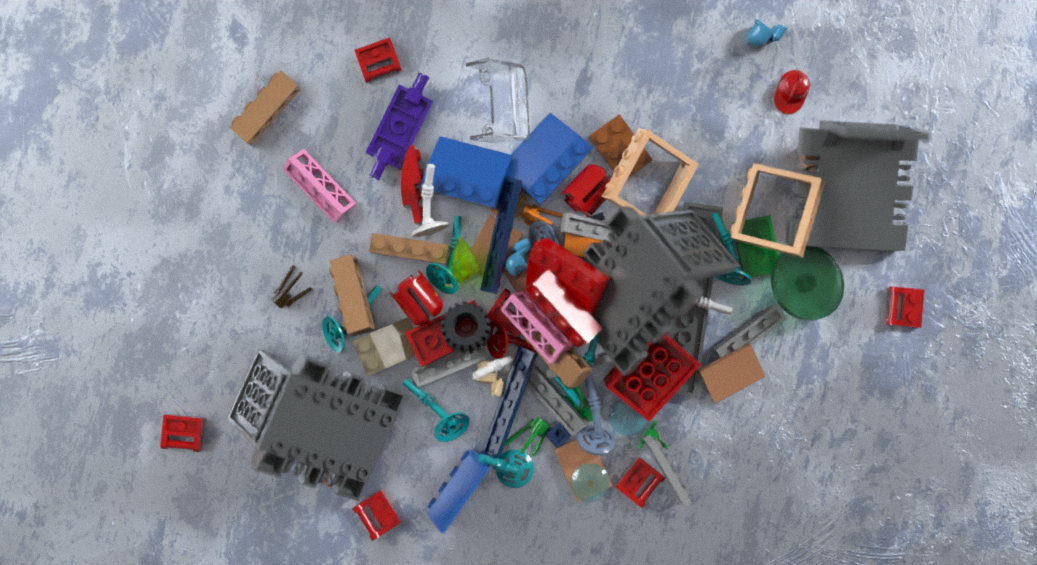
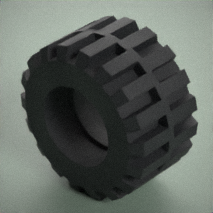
M466 301L462 305L456 303L454 308L450 307L448 313H444V320L441 321V331L448 346L452 347L454 351H461L462 354H466V352L472 354L475 350L480 351L481 347L487 344V340L491 336V325L486 311H483L481 306L477 307L473 302L467 304ZM463 319H472L477 322L478 329L470 337H460L455 332L457 323Z

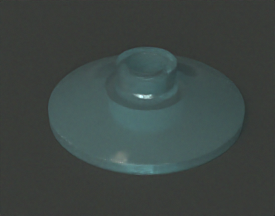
M622 399L614 402L609 411L611 426L622 435L637 434L644 428L647 421ZM628 413L632 414V419L626 420L625 415Z
M586 463L579 466L573 472L571 488L579 499L586 502H595L603 498L607 493L609 477L601 466L594 463ZM589 480L594 481L592 487L587 486Z

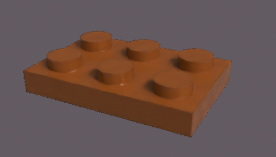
M619 114L592 133L588 138L612 171H614L623 158V152L629 147L634 133ZM645 148L629 177L653 161Z

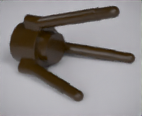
M295 265L291 266L279 287L274 291L275 295L271 298L282 309L285 305L289 307L293 302L312 290L309 287L290 299L292 295L288 291L303 275V272H299L285 289L283 288L295 269Z

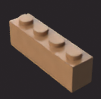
M282 71L275 73L270 78V83L259 90L257 93L258 97L245 106V111L242 115L234 118L230 129L252 146L301 91V88Z
M372 233L369 252L447 265L450 248L446 244Z
M349 254L330 260L331 267H329V272L335 281L333 288L336 296L339 297L338 309L344 317V322L342 323L344 331L354 337L375 330L357 257Z
M535 331V339L538 342H542L541 333ZM525 337L526 342L532 345L530 341ZM547 344L548 353L552 356L556 349L551 344ZM532 345L538 355L545 360L549 368L558 375L562 383L568 388L580 386L593 370L573 347L568 351L562 352L557 360L550 364Z

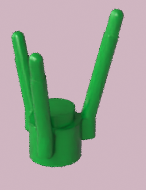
M575 387V391L585 405L582 407L583 410L580 407L578 408L567 395L564 397L584 419L587 418L591 422L593 421L592 410H590L591 406H589L579 388Z
M539 417L535 420L531 419L527 425L506 441L505 446L532 426L530 431L533 434L520 450V453L523 454L535 437L540 436L532 453L534 457L545 437L544 433L549 428V425Z
M654 420L649 425V428L643 432V438L650 435L654 440L657 438L665 449H669V446L659 439V433L654 429L657 421ZM643 438L640 439L637 450H640L645 443Z

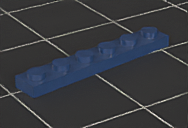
M505 178L480 288L481 291L493 294L498 293L505 265V257L509 247V239L513 229V221L517 211L522 180Z
M523 346L518 347L480 454L500 459L536 361L537 352Z

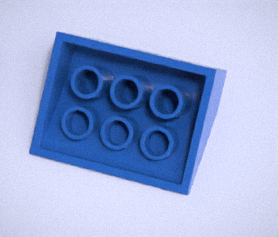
M549 113L511 154L512 160L507 176L522 180L521 189L541 206L592 152L593 147L552 113Z
M440 136L428 164L435 165L432 183L434 186L433 193L497 211L512 155ZM426 167V169H425L424 176H423V179H422V183H421V186H420L421 189H422V185L425 184V177H426L427 167Z
M474 448L470 452L468 450L465 451L461 457L462 464L459 467L455 466L449 474L452 477L448 483L444 481L438 490L440 492L438 498L435 499L433 497L427 505L429 508L427 515L442 534L445 533L490 469V465L478 460L480 453Z

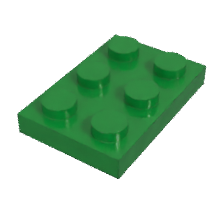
M771 215L745 220L742 230L743 235L776 243ZM735 241L741 270L750 277L782 271L779 252Z

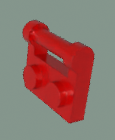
M390 37L354 50L366 83L371 82V79L393 71H402ZM389 59L393 61V64L368 72L367 67Z
M889 286L891 296L889 319H887L886 325L921 328L925 289ZM899 293H901V317L900 320H897Z
M505 288L489 311L488 318L492 321H500L506 331L519 338L521 332L501 311L503 302L508 300L511 295V291ZM509 309L513 315H517V313ZM522 317V323L525 327L529 320L526 317Z
M163 415L160 448L190 449L193 452H201L204 418ZM169 435L194 437V442L170 440Z
M638 457L615 487L643 508L646 505L645 501L659 483H663L666 477L642 458ZM651 474L655 476L638 498L635 494Z
M382 489L352 508L368 530L371 541L376 540L402 522ZM367 505L381 526L379 530L375 529L363 509Z

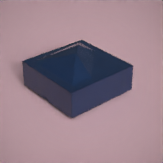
M559 421L544 433L557 449L571 437V434Z

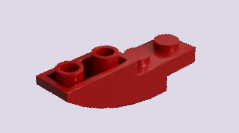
M410 145L402 168L401 197L403 206L405 208L411 207L414 223L417 225L422 224L423 207H420L419 200L422 199L420 188H416V186L422 183L424 169L419 167L418 161H421L420 150H416L414 145Z

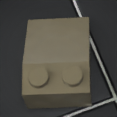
M408 317L352 341L368 377L416 356L405 333L413 329Z

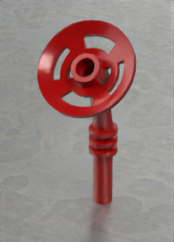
M493 320L490 322L491 334L495 326L497 330L487 340L486 345L489 353L494 358L500 359L505 356L508 343L523 346L537 352L526 340L508 335L500 321Z

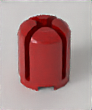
M587 165L560 195L567 197L564 201L575 212L581 211L586 215L585 217L590 218L606 201L601 196L607 189L605 186L612 177L610 175L606 176L607 171L598 165Z
M418 270L419 274L413 278L410 275L398 284L399 287H397L398 290L395 293L390 291L389 294L414 325H423L430 321V317L408 288L411 287L433 317H436L441 312L444 304L423 273Z

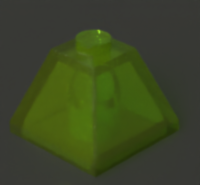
M461 236L457 238L452 266L455 271L452 274L457 282L461 281L465 285L484 273L467 242Z

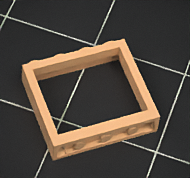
M638 129L636 134L632 136L629 147L623 152V158L614 169L610 182L605 186L607 189L601 197L619 208L629 206L640 215H646L619 198L618 195L649 140L681 162L654 214L673 212L699 164L651 131Z
M753 163L752 169L750 168L747 174V186L742 190L741 197L743 199L741 205H738L736 210V222L731 226V238L738 242L803 258L825 182L822 178ZM760 173L812 184L793 247L742 234Z

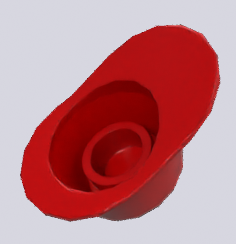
M791 70L783 75L774 96L775 106L780 112L793 114L801 109L810 89V81L806 74L798 70Z

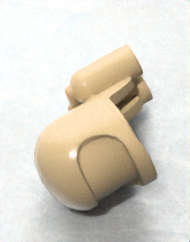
M483 360L479 362L477 370L486 367L492 361ZM498 372L494 374L489 373L479 379L473 377V380L490 384L491 395L501 397L504 382L501 377L497 379Z

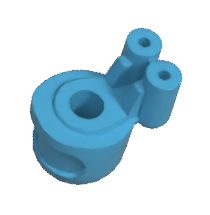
M755 19V25L747 33L746 37L748 42L754 47H762L769 39L771 42L779 41L787 28L782 24H778L770 29L758 19Z
M527 238L514 244L512 251L516 253L509 256L505 261V268L512 276H519V274L527 270L528 260L525 253L532 247Z

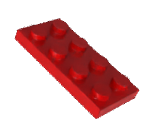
M443 315L405 332L422 368L456 352L452 347L448 346L441 331V321L444 320ZM472 319L459 321L455 327L456 334L464 338L474 335L478 329L477 322Z

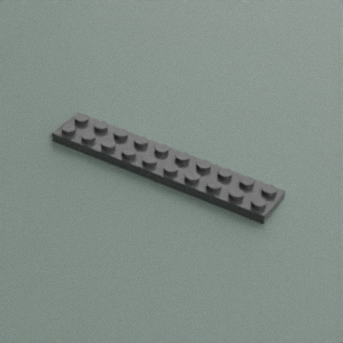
M684 202L683 210H693L719 240L720 232L712 214L719 212L722 218L723 207ZM713 276L704 277L696 282L703 291V299L706 297L708 300L711 297ZM694 304L686 314L672 319L670 324L671 330L668 335L701 364L709 309L706 310V307L703 309L701 306L697 307ZM700 367L675 394L696 397L700 374L698 370Z

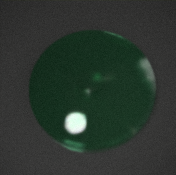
M806 246L803 258L781 253L778 256L771 270V288L776 301L785 312L800 320L815 321L829 316L838 308L844 294V278L838 263L827 251L820 247Z

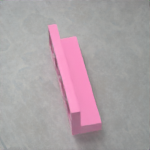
M304 149L287 160L282 170L334 223L340 221L344 213L356 205V202ZM303 157L308 162V165L301 164L298 159ZM312 171L318 172V174L321 176V179L315 178L312 175ZM325 185L331 186L334 192H329ZM338 199L345 200L348 205L343 207L338 202Z
M524 291L512 293L501 308L506 317L550 364H553L562 352L570 350L574 345ZM512 303L516 306L517 315H513L509 311ZM522 317H526L529 320V328L523 326ZM535 331L541 333L542 342H538L535 339ZM547 344H551L556 349L552 356L548 353Z

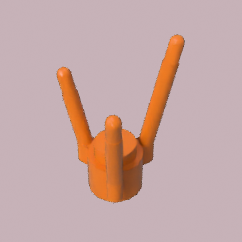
M527 204L521 214V218L525 219L524 223L530 227L533 224L532 221L535 223L537 219L551 226L554 224L552 221L540 216V212L560 218L563 217L562 213L544 209L534 204L533 206Z

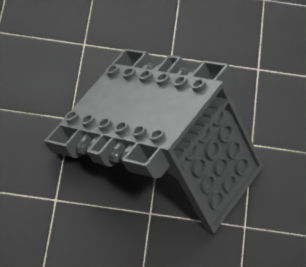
M820 120L819 128L800 127L797 154L816 156V159L802 160V163L805 165H815V171L804 170L801 171V174L822 178L825 182L806 246L905 251L909 224L905 222H892V220H905V215L893 214L894 208L904 209L907 207V203L895 202V200H912L914 185L897 183V181H910V177L907 175L898 176V170H909L912 166L910 164H900L899 162L917 161L919 141H930L931 133L898 124ZM794 180L793 193L809 195L812 184ZM799 197L798 202L806 204L808 197ZM798 209L797 214L803 215L804 209ZM790 217L788 242L794 245L802 217Z
M622 206L605 225L610 231L608 239H610L613 245L609 241L603 240L601 243H591L583 252L588 259L587 263L610 276L593 318L602 327L597 333L600 336L599 345L623 376L631 374L646 358V350L648 349L646 341L652 344L653 342H659L669 333L672 322L669 314L673 317L686 314L703 296V291L696 282L704 277L734 272L740 267L739 263L693 210L640 215L632 207Z
M258 349L227 418L256 448L252 458V467L256 471L280 478L283 472L288 473L296 461L293 474L298 476V480L303 485L316 488L318 483L325 481L330 472L327 486H332L333 492L339 496L360 501L406 394L378 384L376 386H369L364 397H362L366 390V382H363L364 379L361 376L347 371L343 374L337 373L331 385H329L333 372L326 363L300 355L291 370L266 351Z

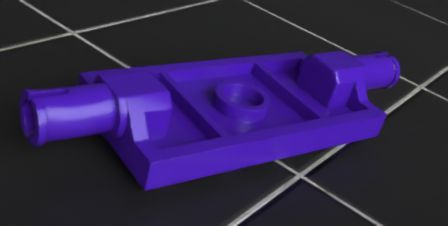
M419 72L413 86L410 88L398 85L365 152L376 160L369 173L370 177L380 180L386 165H391L401 170L409 146L414 144L434 103L423 96L422 93L429 80L427 75Z

